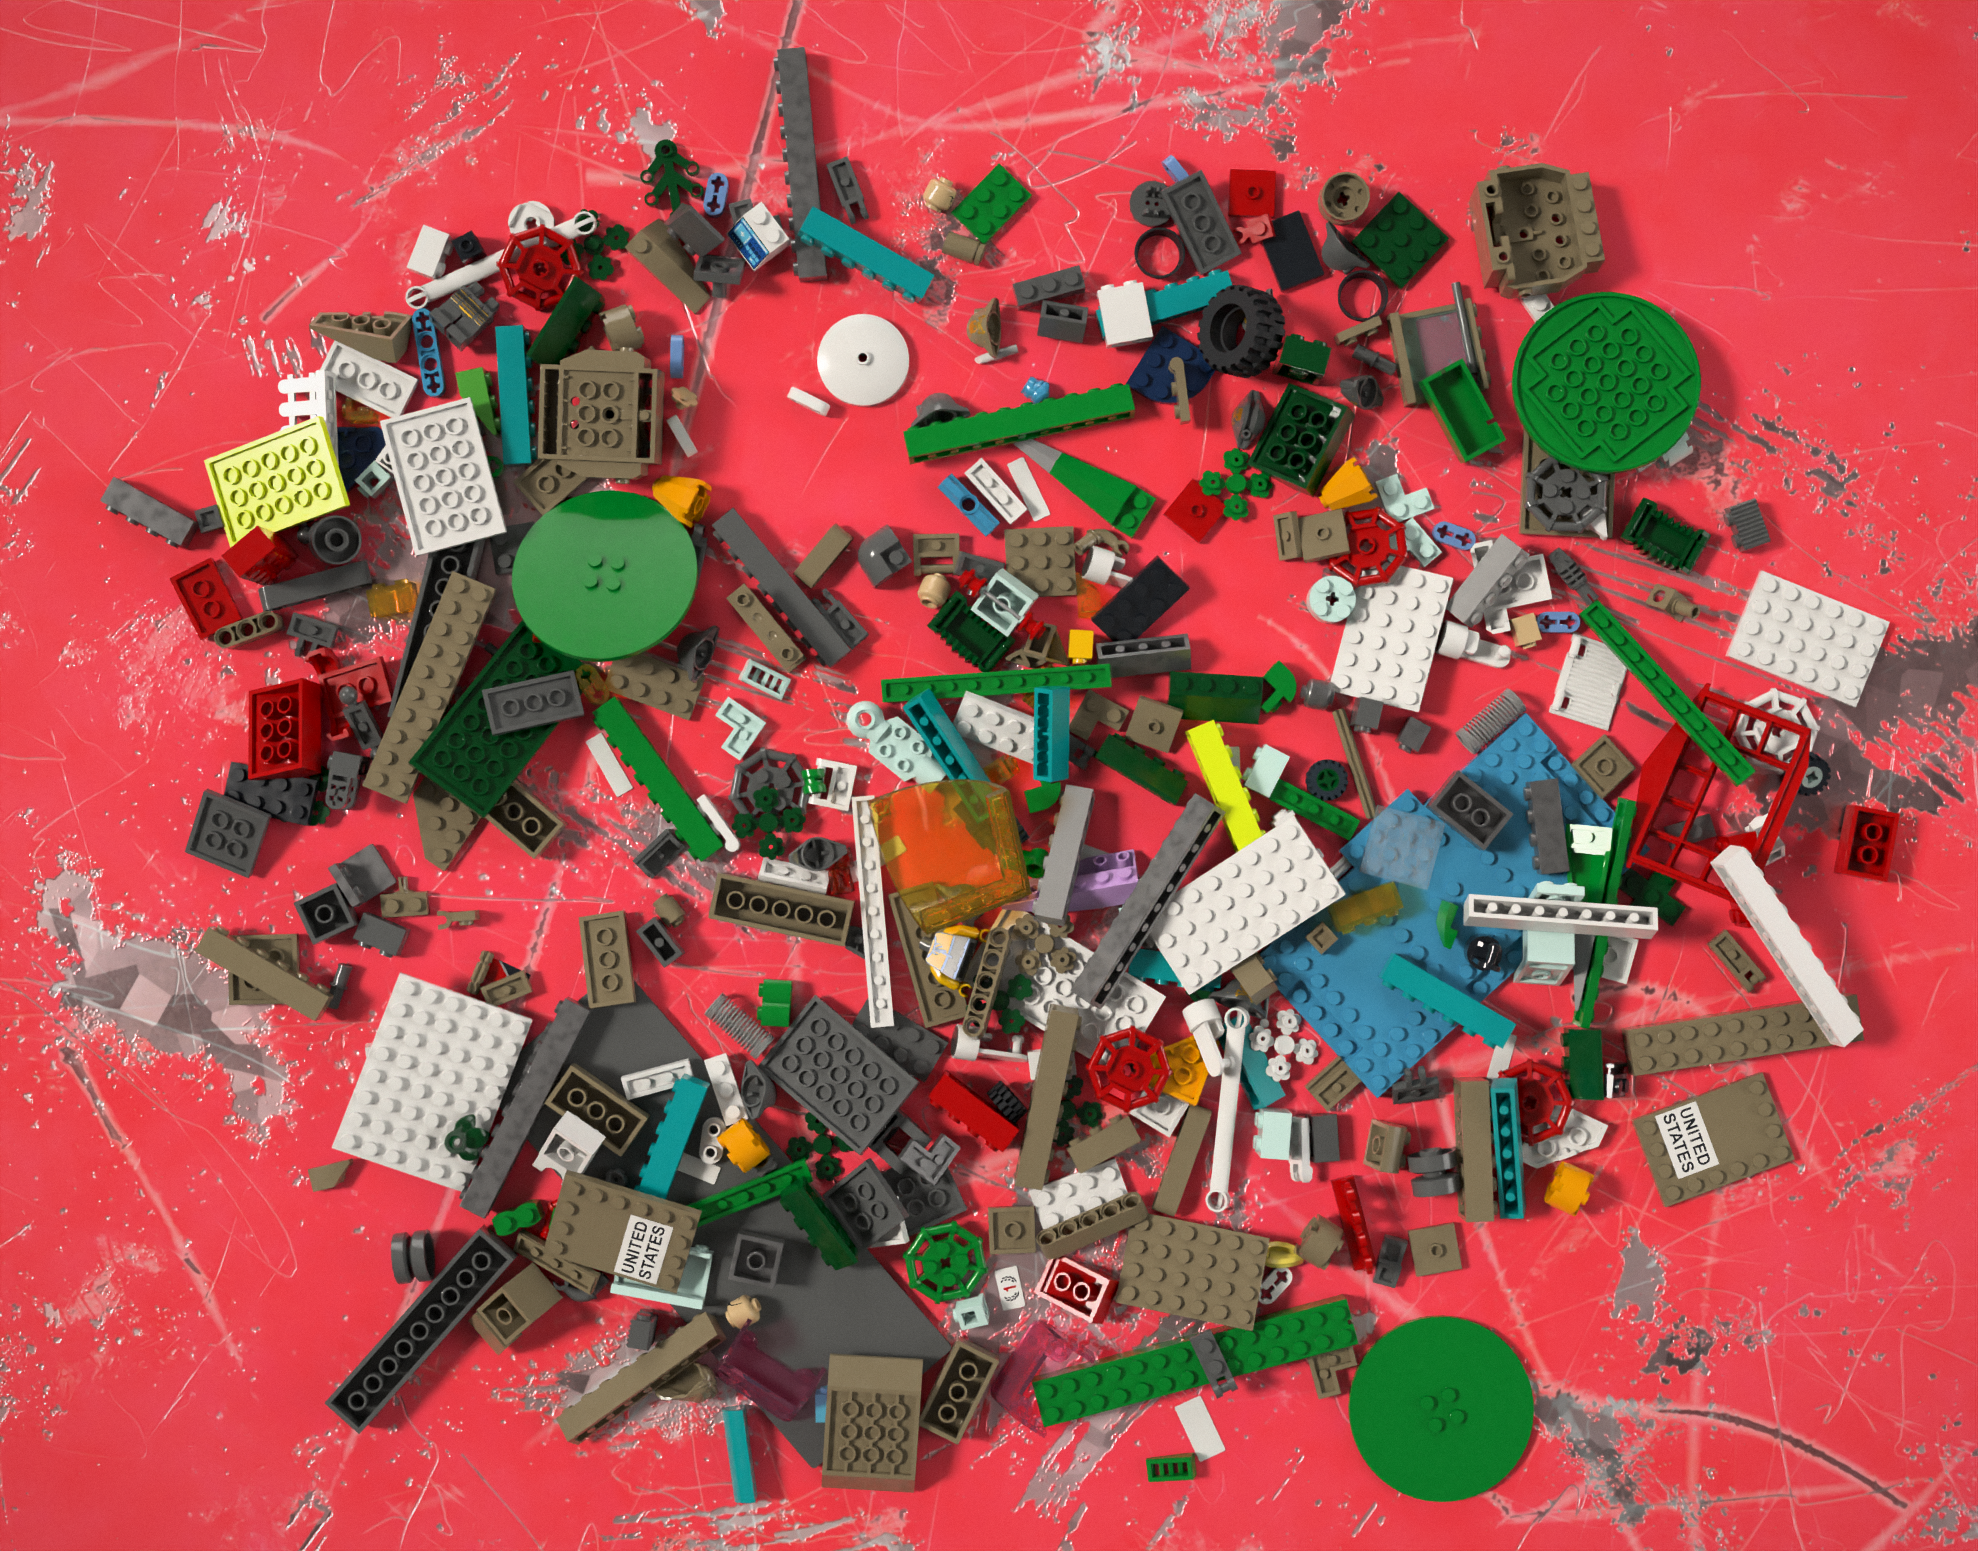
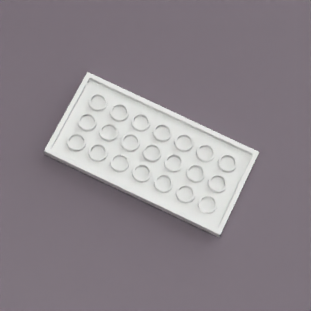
M1293 815L1175 892L1149 935L1190 995L1343 897L1346 893Z
M1002 909L990 931L995 927H1003L1010 934L1012 942L998 990L1007 993L1009 988L1008 981L1014 979L1017 974H1022L1025 976V979H1030L1032 981L1030 987L1033 990L1032 995L1024 997L1022 1001H1018L1016 997H1009L1010 1002L1007 1008L1012 1011L1018 1009L1020 1015L1025 1017V1020L1045 1031L1050 1003L1078 1008L1082 1022L1080 1030L1075 1031L1074 1038L1077 1039L1076 1051L1091 1059L1101 1035L1105 1036L1129 1028L1130 1025H1135V1028L1143 1032L1146 1031L1165 1000V995L1125 972L1102 1009L1089 1004L1073 993L1071 988L1094 952L1068 936L1066 938H1061L1060 936L1053 937L1055 941L1054 949L1061 950L1062 947H1067L1069 952L1076 954L1072 970L1067 969L1063 974L1058 973L1056 968L1050 965V961L1053 959L1050 952L1049 954L1039 953V960L1042 962L1040 968H1037L1035 975L1030 976L1026 972L1020 973L1019 966L1015 963V958L1018 955H1022V951L1025 949L1029 951L1036 950L1034 946L1035 939L1029 938L1027 941H1023L1020 936H1016L1013 933V928L1016 926L1015 921L1017 918H1023L1024 915L1030 913ZM1038 922V935L1043 933L1050 935L1048 924ZM998 934L994 942L1002 944L1006 939V935ZM983 942L971 960L964 978V982H968L972 987H974L973 977L978 973L986 945ZM992 956L988 960L989 966H996L999 963L998 956ZM1128 1038L1111 1044L1117 1049L1121 1046L1129 1045ZM1135 1040V1046H1137L1140 1040ZM1107 1048L1099 1064H1106L1111 1054V1051Z

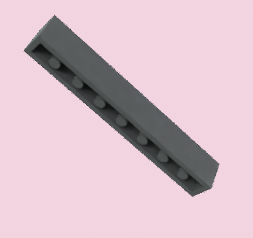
M734 508L712 525L715 529L713 532L714 536L720 543L725 541L729 545L728 553L735 561L740 559L745 565L742 567L743 571L750 579L754 576L758 580L757 588L764 596L769 594L774 600L771 603L779 614L784 612L789 619L786 623L794 632L797 629L803 635L801 641L808 649L812 647L818 653L815 658L823 667L828 665L832 668L852 652Z

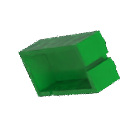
M1463 358L1417 383L1461 464L1506 440L1497 421L1489 425L1486 421L1494 418Z

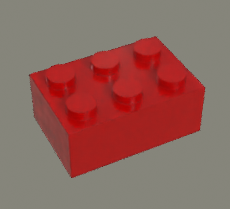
M1846 805L1833 873L1878 882H1888L1900 814L1858 805Z

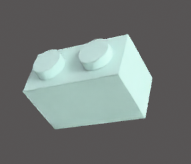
M1263 744L1262 748L1258 746L1252 756V759L1255 760L1252 767H1247L1242 776V780H1244L1243 786L1269 798L1290 756L1267 744Z

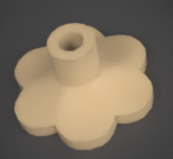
M685 387L672 388L671 398L677 402L675 406L678 409L683 410L684 407L688 408L689 406L696 407L698 402L695 393L690 392Z

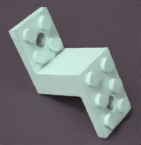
M1543 881L1536 884L1528 898L1581 902L1585 896V887L1577 886L1575 883L1556 885L1550 881ZM1523 930V960L1513 974V983L1560 986L1575 965L1574 934Z

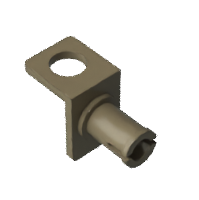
M1655 584L1646 600L1648 605L1664 610L1677 622H1681L1684 616L1696 619L1700 614V606L1691 604L1676 589L1661 584ZM1664 591L1665 597L1663 600L1655 602L1657 593Z

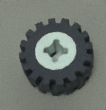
M1809 752V765L1797 792L1805 796H1810V793L1814 796L1818 790L1822 792L1824 790L1822 787L1828 785L1827 779L1831 778L1829 774L1831 769L1828 767V763L1813 752Z

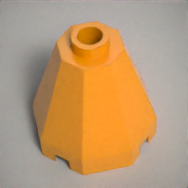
M1356 457L1346 461L1320 490L1322 495L1319 496V499L1325 509L1330 507L1331 510L1354 506L1371 502L1378 497L1377 493L1371 494L1374 488L1361 465L1355 466L1354 463L1357 462Z
M663 475L660 479L657 478L652 486L653 496L679 522L690 528L694 526L691 523L693 520L698 522L702 518L710 502L707 490L711 492L712 487L700 479Z

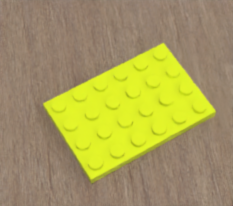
M317 416L204 460L230 548L257 525L278 533L350 506L323 416Z

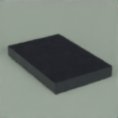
M1298 210L1272 220L1276 237L1261 241L1280 291L1283 292L1323 276L1324 271L1300 211Z

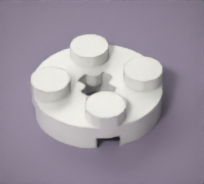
M528 201L517 205L511 211L508 226L510 233L516 234L528 230L526 222L536 219L537 227L540 224H545V227L550 229L555 226V219L544 204L537 201Z

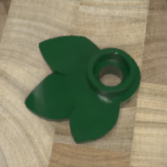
M469 1114L460 1118L455 1124L454 1131H451L445 1137V1148L450 1153L458 1154L463 1160L473 1161L479 1158L477 1148L487 1143L490 1133L482 1128H475L476 1117L474 1114ZM456 1139H460L458 1146H454Z

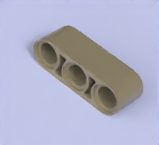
M835 523L798 566L794 575L812 589L854 538Z
M265 611L218 629L215 632L214 641L219 647L235 649L278 633L284 626V620L278 613ZM273 616L275 625L268 628L266 624L267 619ZM251 624L254 630L250 636H247L245 628ZM229 632L232 635V640L230 643L225 644L223 637Z

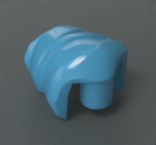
M1030 376L1021 393L1026 398L1031 399L1033 404L1040 403L1049 397V383Z

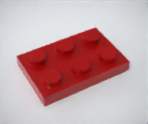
M208 558L169 578L200 640H205L215 635V632L224 626L243 620L213 558Z

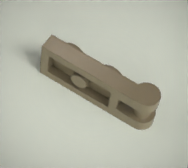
M1174 357L1168 366L1170 373L1174 374V382H1171L1172 396L1177 398V405H1174L1175 419H1179L1180 425L1189 424L1191 419L1184 363L1181 358Z
M1723 929L1706 944L1748 994L1754 990L1753 986L1758 982L1762 983L1766 979V976L1727 930ZM1750 971L1752 976L1746 979L1744 975Z

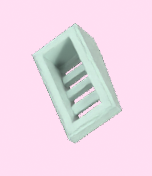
M751 659L746 661L738 680L782 700L791 681L790 678ZM752 667H755L756 670L750 680L748 679V676L751 672ZM761 671H763L765 673L762 677L760 684L756 683V681ZM772 675L774 677L769 687L767 688L765 687V684L769 676ZM778 679H780L782 682L777 692H775L773 689Z

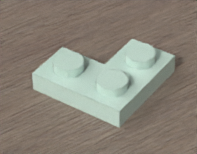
M1397 474L1374 483L1385 513L1398 522L1435 509L1427 487L1405 495Z
M1412 517L1405 523L1407 552L1409 551L1424 568L1442 551ZM1396 535L1390 537L1391 549L1398 550ZM1389 556L1387 561L1391 563L1396 557Z
M728 697L715 715L734 728L721 748L741 761L766 725V722Z

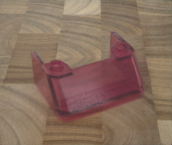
M748 1318L713 1372L719 1380L782 1421L790 1422L808 1401L826 1369L822 1367L816 1376L807 1368L797 1369L795 1373L756 1348L758 1345L756 1335L747 1330L752 1322Z
M1041 1319L1034 1320L1030 1323L991 1383L990 1394L1015 1420L1045 1438L1047 1435L1046 1427L1031 1417L1033 1405L1029 1399L1023 1396V1393L1047 1357L1056 1362H1063L1074 1351L1093 1364L1095 1361L1094 1352L1048 1322Z

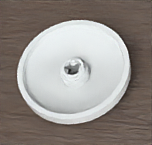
M870 314L851 315L835 323L824 335L818 350V370L826 388L840 401L857 407L875 406L893 397L904 384L909 370L908 348L901 333L887 320ZM866 355L867 360L865 362H860L859 356Z

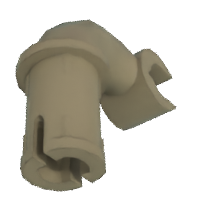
M1089 529L1087 534L1073 545L1074 550L1079 555H1083L1093 545H1099L1101 542L1108 544L1112 548V552L1115 553V556L1120 558L1123 554L1118 549H1122L1126 555L1129 551V545L1126 541L1118 540L1112 532L1106 529Z

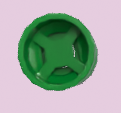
M824 769L801 771L802 779L805 781L803 787L804 795L827 792L826 785L823 783Z

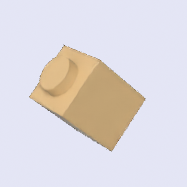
M1534 613L1509 620L1515 647L1522 645L1523 649L1537 646L1535 641L1542 638Z

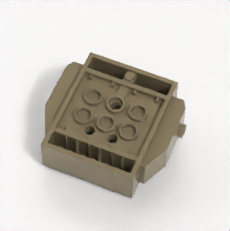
M1545 163L1517 167L1504 165L1497 169L1488 170L1484 181L1476 183L1469 199V207L1484 289L1499 287L1500 296L1507 299L1557 293L1580 279L1583 274L1599 271L1605 261L1589 172L1570 174V170ZM1486 207H1488V210H1489L1490 221H1491V230H1490L1489 219H1488V214H1487V208H1486ZM1552 217H1557L1559 222H1554ZM1519 233H1525L1527 238L1520 237ZM1556 239H1561L1563 244H1558Z
M621 347L620 351L584 350L560 360V365L540 364L538 458L557 460L558 465L582 477L616 479L618 484H630V480H638L643 476H647L648 465H662L665 373L659 369H651V360L638 352H634V348ZM651 380H652V388L649 386V382H650ZM650 395H652L651 410H646V406H650ZM575 397L580 399V403L577 406L572 404V400ZM610 410L614 411L615 414L612 419L607 418V412ZM575 420L579 422L577 429H573L571 426ZM646 422H651V440H650V441H649V430H648V429H645ZM649 449H650V457L647 456V451H648Z

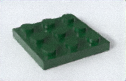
M1398 192L1352 240L1351 244L1401 290L1449 238Z

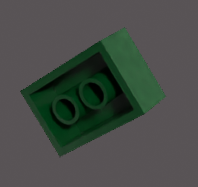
M1291 334V336H1286L1282 342V349L1278 350V357L1276 358L1272 374L1316 386L1325 374L1332 348L1327 347V343L1314 340L1313 343L1305 341V337L1301 335Z

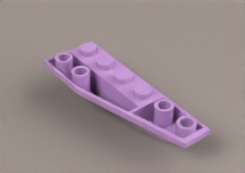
M1134 849L1080 860L1068 912L1124 904L1139 880ZM1031 878L1001 889V908L1003 910L1032 912L1033 902L1039 898L1038 882L1040 878Z

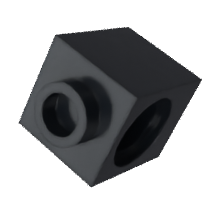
M472 230L451 241L461 261L466 266L487 257L480 241Z

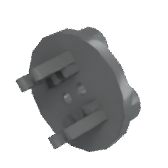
M1146 181L1135 188L1131 194L1129 205L1132 217L1136 222L1147 227H1157L1167 223L1171 215L1159 192L1167 188L1165 184L1157 181Z

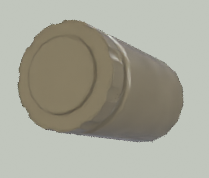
M949 231L942 253L979 266L986 251V244H980L976 240Z

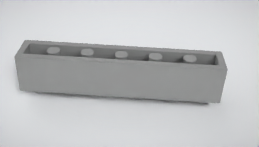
M1066 784L1065 792L1061 791L1059 805H1061L1060 812L1055 814L1053 825L1056 828L1054 834L1050 835L1048 848L1051 849L1049 856L1044 858V877H1040L1038 882L1039 898L1034 900L1032 913H1035L1034 915L1038 922L1059 926L1065 925L1095 801L1093 789Z

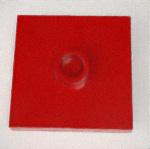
M1230 169L1228 216L1259 217L1270 214L1271 218H1274L1276 171Z
M1192 478L1163 515L1199 544L1222 516L1225 505L1213 494L1210 496L1204 495L1203 487Z

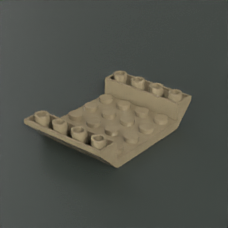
M830 1353L822 1465L823 1488L914 1493L923 1359Z

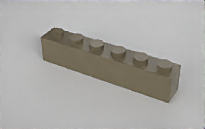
M221 925L207 928L195 952L313 1021L321 1020L334 997L333 994L329 993L330 989L320 983L315 985L309 981L310 977L299 971L297 973L289 969L290 965L281 960L274 961L269 958L270 954L260 948L255 950L249 946V941L239 936L237 938L229 934L230 930Z

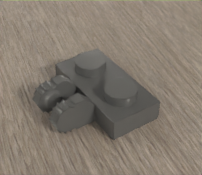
M293 612L286 634L299 638L294 654L297 657H301L304 653L306 640L313 642L310 651L319 649L320 645L333 648L339 626Z
M1418 1066L1419 1079L1412 1080L1410 1069L1404 1068V1081L1395 1082L1391 1086L1393 1105L1439 1098V1081L1437 1076L1426 1077L1424 1066Z

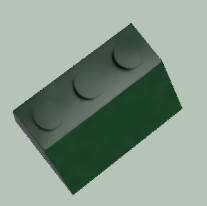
M1591 1026L1589 1029L1564 1027V1033L1560 1035L1561 1046L1564 1047L1565 1056L1561 1058L1562 1070H1565L1564 1081L1572 1099L1604 1100L1601 1030Z

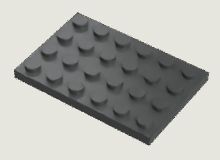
M817 995L813 996L758 1065L767 1076L859 1155L864 1154L920 1084L917 1079Z

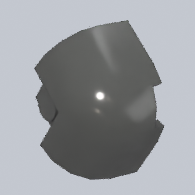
M888 524L868 536L861 543L858 550V561L861 569L874 589L912 562Z

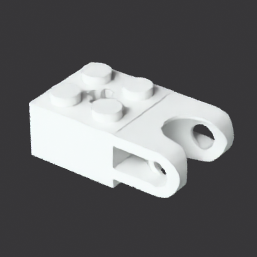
M567 1110L553 1128L533 1166L541 1172L545 1168H553L561 1174L563 1180L567 1170L584 1174L606 1137Z

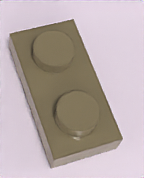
M1376 316L1337 333L1334 340L1337 346L1344 344L1345 347L1357 342V337L1365 335L1367 338L1378 333V328L1382 325V321L1379 316Z
M1297 511L1273 515L1279 561L1303 557Z
M525 970L480 988L486 1003L495 1006L533 991Z

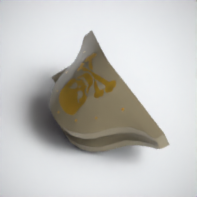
M992 298L985 308L975 309L966 328L970 341L979 347L985 348L993 358L998 356L1001 340L1000 308L997 298Z

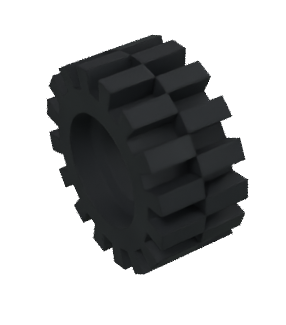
M1001 1080L987 1092V1095L1014 1124L1028 1112L1023 1103Z

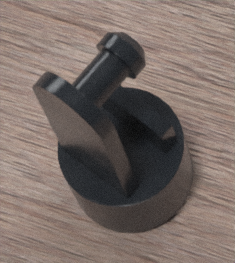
M1487 934L1471 936L1464 946V956L1467 962L1478 970L1500 972L1501 967L1498 964L1502 958V948L1499 942Z

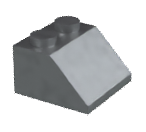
M684 203L664 223L668 227L667 233L676 241L680 238L685 243L683 248L692 256L696 254L703 257L725 240L692 206Z

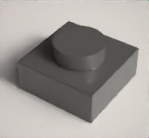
M217 504L194 511L202 534L224 528Z

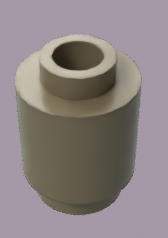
M668 893L662 895L653 903L654 911L667 927L673 926L676 928L685 921L684 916L686 912L673 896L670 897Z

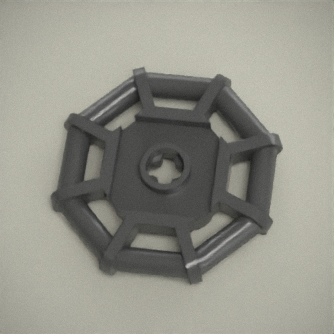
M1549 456L1531 473H1527L1525 476L1527 486L1524 508L1532 513L1546 528L1545 531L1547 532L1570 531L1578 532V534L1582 533L1589 524L1607 511L1606 491L1607 482L1609 481L1608 477L1603 474L1588 472L1595 479L1588 482L1579 473L1580 470H1560L1558 464L1562 463ZM1553 466L1554 473L1546 480L1539 478ZM1536 484L1543 487L1542 498L1539 500H1535ZM1597 487L1596 503L1590 501V489ZM1570 489L1572 497L1562 498L1560 496L1562 494L1561 490ZM1544 505L1553 514L1551 519L1542 512L1539 506ZM1586 507L1593 509L1579 520L1578 514ZM1568 516L1573 520V522L1555 521L1557 517Z
M761 747L758 752L743 762L735 764V772L728 800L732 801L739 813L745 815L750 812L741 798L748 797L755 807L756 800L753 798V793L756 790H761L763 786H769L770 783H773L774 788L778 791L776 799L779 803L769 813L775 814L779 820L778 812L790 805L792 808H800L802 815L806 816L808 813L806 810L809 795H804L803 793L805 781L802 779L801 771L804 768L796 758L797 755L795 753L788 754ZM768 759L786 762L782 769L769 766ZM763 760V768L753 774L747 771V769ZM790 766L801 782L794 783L787 773ZM744 774L749 777L747 792L740 793ZM802 786L797 805L792 802L796 787ZM755 807L754 811L751 813L753 817L752 819L759 821V818H757L756 815L759 813V811H764L761 808ZM779 824L776 833L781 832V829L784 827Z

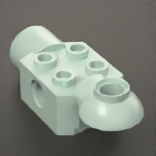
M861 701L850 708L846 719L848 729L859 738L870 739L868 752L904 782L913 779L931 794L947 774L921 735L898 716L885 720L881 708L871 701ZM863 713L871 715L872 720L868 726H862L859 723V717Z

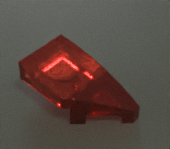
M850 847L847 848V854L836 861L828 872L831 895L848 894L855 891L850 868L854 867L855 864Z

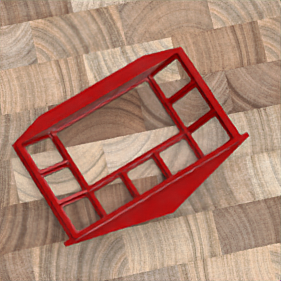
M1706 683L1692 701L1703 713L1706 702L1710 701L1731 709L1733 713L1724 737L1740 754L1786 771L1751 852L1752 861L1763 871L1807 771L1811 729L1709 691L1711 684ZM1740 714H1745L1766 723L1756 750L1730 741ZM1675 722L1642 764L1636 800L1637 812L1633 819L1626 867L1631 868L1632 864L1636 863L1736 903L1727 889L1707 882L1713 869L1710 862L1719 853L1687 841V837L1718 767L1712 762L1709 770L1706 771L1683 762L1692 738ZM1774 726L1800 736L1790 763L1780 761L1763 753ZM1679 769L1705 779L1694 804L1668 795ZM1665 802L1690 812L1679 837L1653 827ZM1650 835L1675 845L1666 864L1640 855ZM1682 849H1687L1709 858L1699 878L1673 868Z

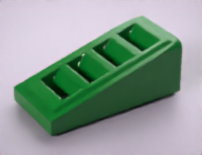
M1194 1453L1146 1458L1148 1482L1194 1480L1197 1475ZM1183 1462H1187L1188 1471H1184ZM1164 1463H1168V1474H1165ZM1174 1463L1178 1464V1472L1176 1473L1174 1469ZM1155 1464H1159L1160 1475H1156Z

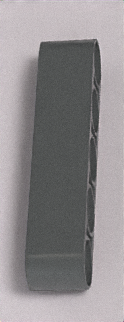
M359 561L259 588L258 593L263 612L276 611L373 584L367 561Z

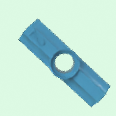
M952 473L937 487L985 537L1000 524L978 501L977 497L971 494ZM965 500H972L975 503V508L971 511H966L963 509L962 504Z

